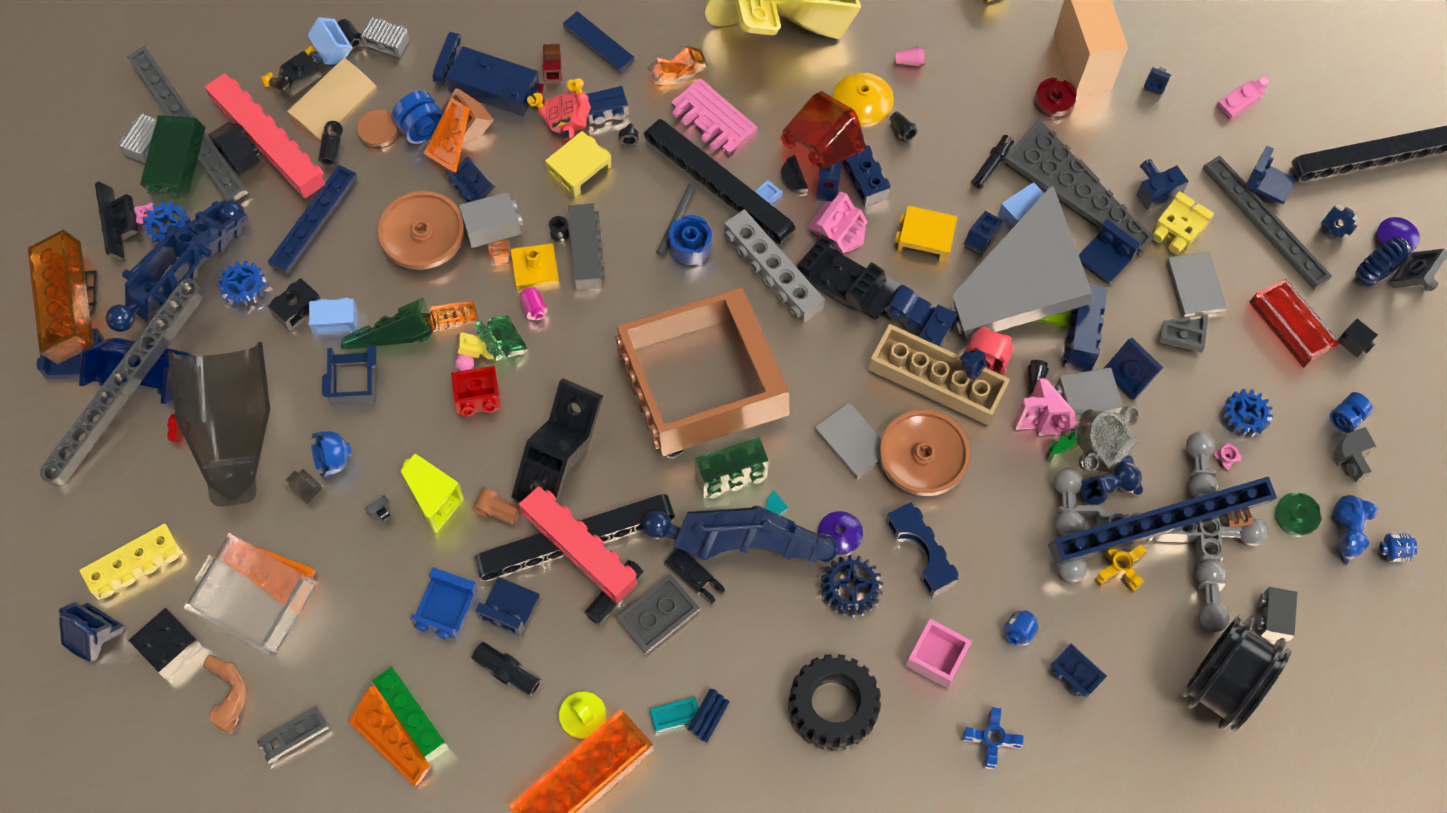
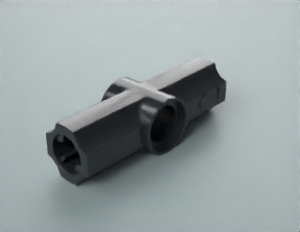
M628 559L624 566L628 565L637 574L635 576L636 581H638L644 574V570L637 563ZM601 591L584 611V614L593 623L600 626L615 607L623 603L625 597L616 604L607 594Z
M485 642L476 647L471 657L474 662L489 670L497 680L506 685H512L529 697L537 691L542 681L537 675L522 667V664L507 653L502 654Z

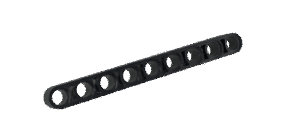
M658 119L644 132L645 138L651 145L737 213L745 209L775 243L781 244L795 231V225L788 217L664 120Z
M1447 125L1303 154L1294 158L1291 164L1298 180L1305 182L1447 153Z
M661 494L581 521L587 526V531L592 536L597 535L605 543L643 530V519L651 511H663L671 520L675 518V514L668 495ZM540 533L475 555L473 559L479 579L487 581L565 556V554L544 534Z

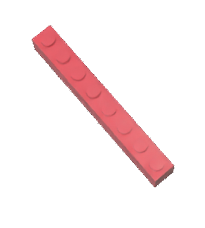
M224 73L204 86L214 104L232 123L243 126L248 134V140L256 146L304 199L325 185L322 178L324 173L318 165L314 166L310 157L305 152L301 153L299 151L300 148L293 139L289 140L286 132L281 127L277 128L275 126L276 123L269 114L265 115L262 107L257 102H252L249 93L246 90L242 91L234 78L230 79Z

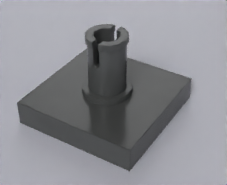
M1443 248L1412 252L1396 271L1389 283L1393 288L1423 285L1426 291L1436 289L1439 283L1435 280L1434 276L1447 258V251Z

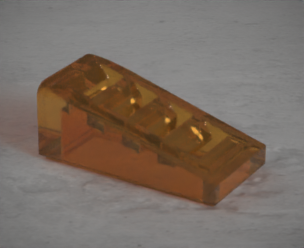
M508 238L488 244L492 266L513 262ZM504 243H505V245H503V246L492 247L493 245H499V244H504ZM506 250L505 252L494 254L495 251Z
M474 301L431 306L430 319L434 332L449 330L478 322L479 320ZM468 309L469 316L465 315L464 310Z

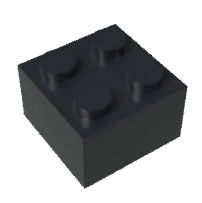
M166 607L128 640L166 680L203 648L196 638Z

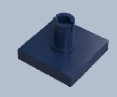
M1130 338L1103 369L1111 368L1115 382L1135 400L1164 367L1139 343Z

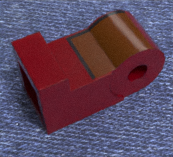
M543 44L542 71L544 82L562 81L560 44ZM548 72H558V74L550 76Z

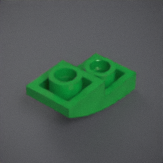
M1081 423L1077 430L1072 429L1067 438L1062 435L1058 442L1054 440L1047 450L1050 453L1047 461L1052 463L1069 454L1083 440L1089 428Z

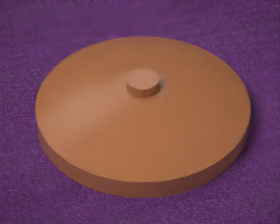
M430 191L411 192L397 198L384 210L378 224V237L385 254L396 264L415 270L431 269L450 260L461 247L465 234L463 217L455 203L439 193Z
M914 410L900 415L886 428L880 444V461L888 478L902 490L919 496H935L951 490L962 480L970 462V445L963 429L950 417L933 410Z

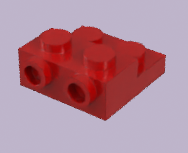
M495 365L451 373L457 415L469 417L475 412L485 411L486 413H492L496 409L501 408Z

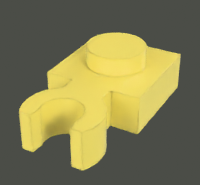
M460 332L457 353L479 358L481 354L487 359H494L496 343L492 341L481 342L482 337Z

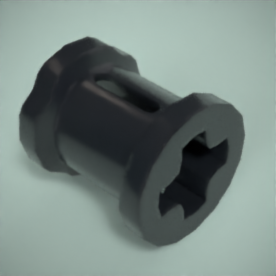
M562 216L553 217L549 221L551 239L557 243H563L569 238L568 222Z

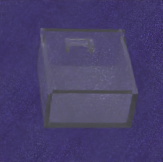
M229 533L215 557L209 555L194 580L199 583L184 609L254 649L275 657L319 582Z

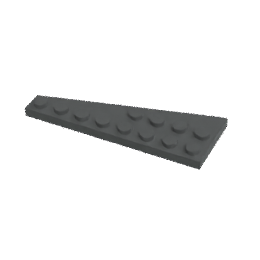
M1039 118L1005 156L1003 162L1046 191L1054 186L1060 201L1098 227H1101L1106 219L1111 221L1141 244L1137 252L1141 255L1152 242L1154 236L1139 220H1135L1127 212V207L1124 204L1121 205L1113 197V193L1110 190L1107 191L1091 169L1081 159L1076 158L1071 153V148L1067 144L1064 145L1056 137L1055 131H1051L1044 124V120Z

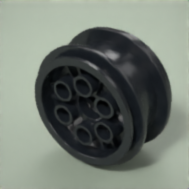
M1238 615L1234 618L1207 653L1182 693V696L1185 698L1188 695L1191 696L1187 707L1193 708L1198 702H1201L1222 718L1218 725L1220 730H1225L1232 724L1231 730L1235 732L1247 721L1278 679L1292 653V650L1289 648L1283 651L1286 645L1285 638L1281 637L1273 644L1252 630L1251 627L1255 621V618L1249 616L1243 623L1241 622L1242 616Z

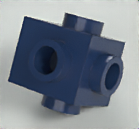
M1336 204L1321 224L1328 228L1327 232L1336 238L1338 236L1342 238L1346 234L1350 236L1357 228L1355 222L1358 218L1355 217L1356 213L1346 206L1342 208Z

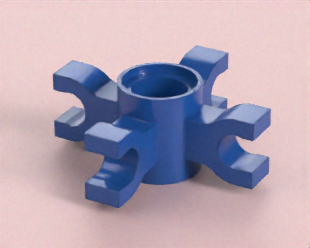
M991 708V711H989V725L985 731L966 727L963 731V741L980 742L986 750L985 768L995 769V766H997L998 749L1001 746L1020 749L1023 746L1024 735L1005 734L1004 729L1000 726L1002 708ZM987 734H995L998 737L999 742H990L987 737Z

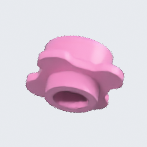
M153 203L134 208L138 224H146L143 221V217L149 216L144 213L146 210H154Z
M1226 443L1221 450L1214 452V457L1222 462V466L1226 469L1231 468L1233 463L1241 460V455L1237 448L1229 443Z

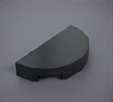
M793 155L786 159L781 168V180L785 187L793 192L808 193V186L796 156Z

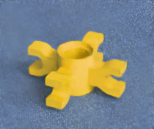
M1140 544L1129 553L1125 551L1119 552L1117 549L1103 552L1102 554L1109 559L1110 563L1107 568L1098 573V576L1095 577L1096 581L1101 586L1112 577L1124 578L1130 589L1135 591L1144 581L1135 573L1132 567L1134 562L1142 558L1147 550ZM1116 561L1123 562L1126 568H1120Z

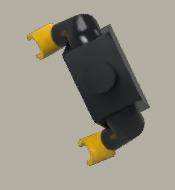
M310 44L307 49L302 50V52L280 66L277 78L273 76L272 72H268L267 75L260 78L265 87L271 86L280 91L285 90L292 97L322 77L318 68L323 65V59L312 44Z

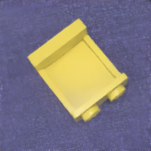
M581 131L545 160L546 171L571 195L576 197L581 193L580 186L603 167L607 169L611 167V155L605 148L599 147L592 136H587Z

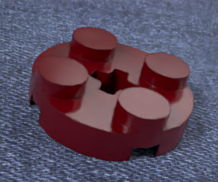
M1048 78L1039 84L1034 99L1038 108L1047 117L1055 118L1056 116H1063L1071 112L1076 103L1077 92L1074 86L1066 80L1062 82L1057 80V78ZM1052 94L1060 96L1059 100L1053 99Z

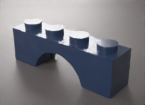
M909 502L888 513L885 522L896 540L912 541L918 544L925 552L927 567L922 572L920 579L931 598L956 586L959 574L953 564L950 565L946 559L947 554L941 545L938 546L935 541V534L931 527L925 525L920 509L914 507L912 502Z

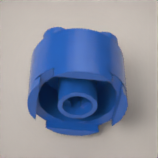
M686 215L684 218L677 219L672 223L669 230V248L672 258L687 265H701L709 256L712 249V231L703 218L696 215Z

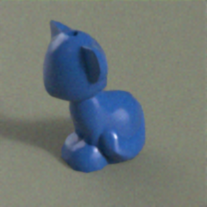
M1354 495L1341 497L1333 510L1337 522L1348 530L1343 533L1339 542V549L1347 565L1350 559L1358 558L1369 546V540L1362 532L1365 529V521L1374 519L1377 516L1378 510L1374 503L1362 500Z

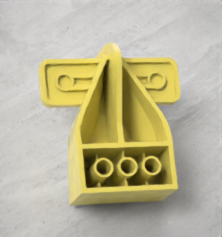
M707 0L704 11L706 19L710 24L725 27L739 22L741 28L748 33L776 35L781 27L779 14L811 32L830 38L841 39L860 11L861 5L859 0Z

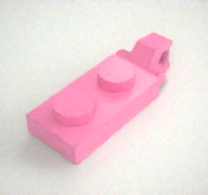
M1265 76L1256 82L1253 80L1248 81L1219 100L1217 106L1232 119L1259 101L1265 93L1263 90L1267 88L1270 81Z

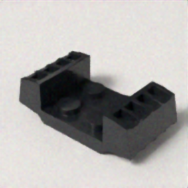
M824 235L820 237L797 264V269L815 288L844 305H850L860 311L864 309L887 281L882 268L872 262L867 268L837 252L835 250V241Z

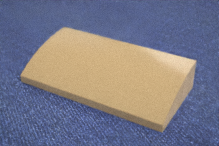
M343 58L293 105L287 113L294 124L321 142V135L328 121L343 122L377 87L356 66Z

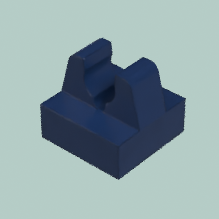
M1152 67L1144 87L1163 94L1171 74L1166 73L1167 69L1163 67L1158 69Z
M976 349L974 353L964 351L960 357V360L963 361L961 366L966 369L967 378L975 381L987 366L985 352Z

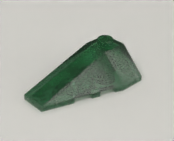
M424 297L398 308V313L392 317L385 315L379 318L380 320L373 327L367 325L343 337L340 345L341 348L351 349L367 347L369 345L405 344L415 341L423 342L429 339L433 332V324Z

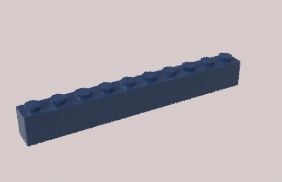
M1268 476L1056 538L1047 545L1056 567L1262 506L1275 500L1277 496Z

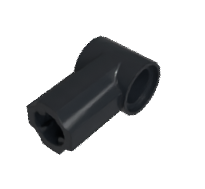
M328 121L321 135L322 140L318 161L324 165L330 166L337 163L343 132L342 125L337 121ZM328 131H333L337 135L332 136L328 133Z

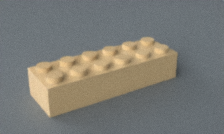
M891 324L887 327L878 344L868 369L989 426L1010 382L1009 378L987 368H984L975 381L967 378L966 369L961 366L963 362L960 360L961 356Z

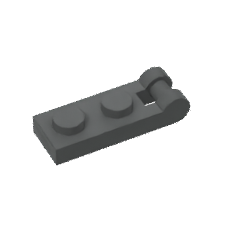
M316 706L263 736L257 741L260 749L264 750L266 754L264 757L267 763H273L284 754L326 731L329 727ZM278 740L280 746L274 749L272 744Z

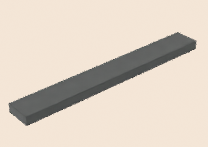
M1220 155L1204 165L1202 169L1314 290L1330 280L1332 275L1257 194L1245 187L1246 183Z

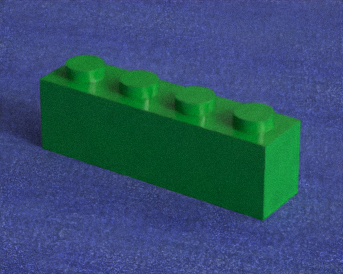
M390 667L372 680L428 763L449 749L393 667Z

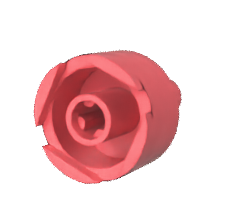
M980 327L978 331L972 334L966 351L974 353L976 349L985 352L987 362L985 368L1003 375L1013 352L1012 339L1008 335H1001L986 327Z

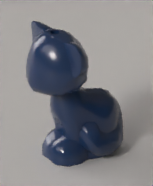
M1124 456L1120 464L1115 468L1114 474L1090 477L1081 481L1080 492L1082 500L1090 505H1099L1107 499L1109 493L1116 491L1118 488L1123 492L1139 495L1143 492L1141 485L1142 473L1134 464L1131 456Z

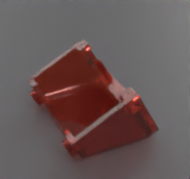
M823 91L814 94L782 130L781 141L785 147L792 149L796 147V142L807 147L810 151L808 154L810 162L822 170L866 149L859 119L855 111Z

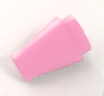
M917 46L896 52V64L912 66L925 64L924 48Z

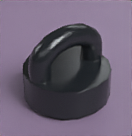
M629 123L626 128L619 131V142L622 145L634 146L639 142V132L634 129L632 123Z

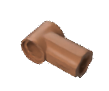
M488 488L481 489L472 507L474 512L483 517L489 518L492 516L511 525H514L520 515L519 505L501 498L499 494Z

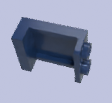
M88 329V335H52L49 330H44L43 338L39 342L41 354L40 358L37 359V369L45 379L99 378L104 337L98 329Z

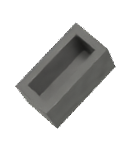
M1269 587L1259 597L1258 605L1262 608L1261 615H1259L1257 620V629H1260V635L1266 639L1277 641L1283 637L1286 639V642H1289L1295 636L1297 592Z

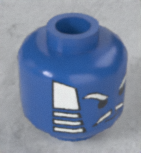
M1407 532L1388 533L1379 545L1381 555H1385L1386 559L1392 563L1411 561L1413 556L1417 554L1416 539Z
M1026 610L1014 612L1003 627L1007 640L1013 645H1028L1039 630L1037 618Z

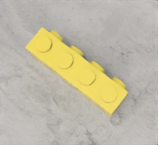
M164 523L79 571L90 592L99 600L111 596L115 590L123 586L133 584L137 578L144 574L153 573L162 564L176 560L183 551L170 528Z

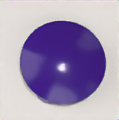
M1400 217L1385 219L1380 223L1375 233L1381 245L1393 237L1400 236L1408 242L1412 251L1417 248L1420 241L1417 228L1410 221Z

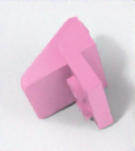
M840 192L832 202L827 201L822 206L808 227L817 236L821 237L824 235L834 240L835 249L845 254V252H851L863 245L866 232L865 225L868 221L861 209L853 206L848 195Z
M1039 378L1031 397L1023 399L1014 420L1015 430L1037 429L1038 436L1060 435L1061 432H1067L1077 427L1074 410L1045 378Z

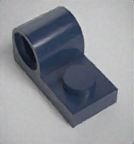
M984 211L969 230L964 245L983 255L1004 220Z

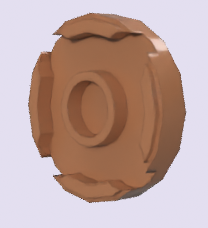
M376 109L364 114L357 124L360 140L372 148H376L375 146H381L382 148L393 143L398 137L399 128L392 121V113Z

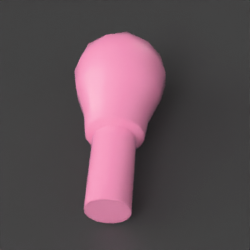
M457 353L455 366L459 371L470 370L474 367L473 357Z

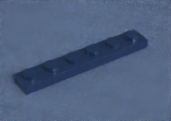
M341 165L336 167L325 182V185L320 189L268 260L269 266L288 275L358 178L357 173Z

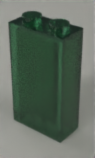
M157 116L140 185L147 190L148 194L154 196L167 194L175 198L189 195L205 131V126L197 118Z

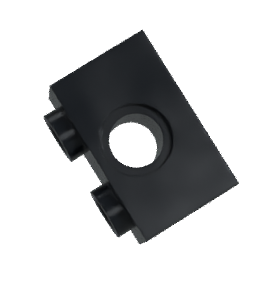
M300 278L296 282L291 283L280 296H276L268 305L272 316L287 330L291 331L309 316V301H317L320 297L313 288Z

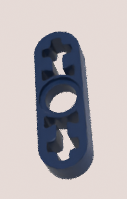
M448 33L433 71V82L443 85L446 83V76L455 61L461 45V34Z

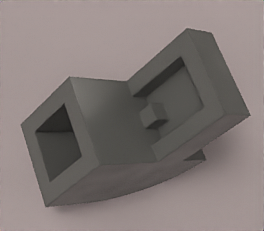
M1366 427L1349 433L1335 450L1337 466L1345 463L1349 475L1354 478L1355 482L1364 480L1372 472L1364 456L1369 455L1376 447V444Z

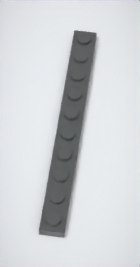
M143 46L127 56L226 200L236 201L246 195L248 192L146 47Z

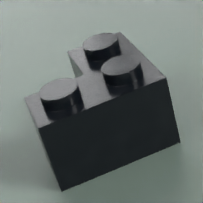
M227 122L208 134L217 150L225 156L234 172L241 174L260 162L258 158L260 153L254 144L250 145L246 139L248 134L242 125L239 126L238 124Z

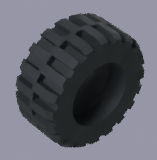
M831 654L824 655L821 660L816 657L811 660L809 665L805 664L800 669V673L795 676L788 701L790 719L792 723H795L797 733L799 735L803 734L805 736L804 740L809 744L814 742L817 744V748L824 750V747H830V751H838L841 747L846 750L852 748V745L855 743L857 745L861 743L873 730L881 709L880 688L876 687V678L874 676L870 677L868 674L869 669L865 665L862 667L857 665L858 660L854 658L851 661L845 660V655L838 654L837 658H832ZM828 683L845 686L853 693L857 701L854 715L843 722H830L821 718L812 706V696L815 690Z

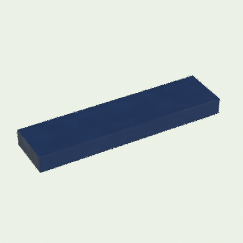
M578 11L563 22L565 29L618 72L621 73L635 61L633 55Z

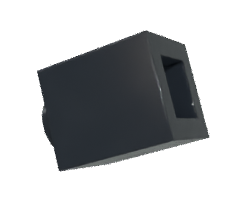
M1357 318L1342 333L1337 342L1358 358L1363 352L1367 354L1376 345L1373 340L1378 334Z

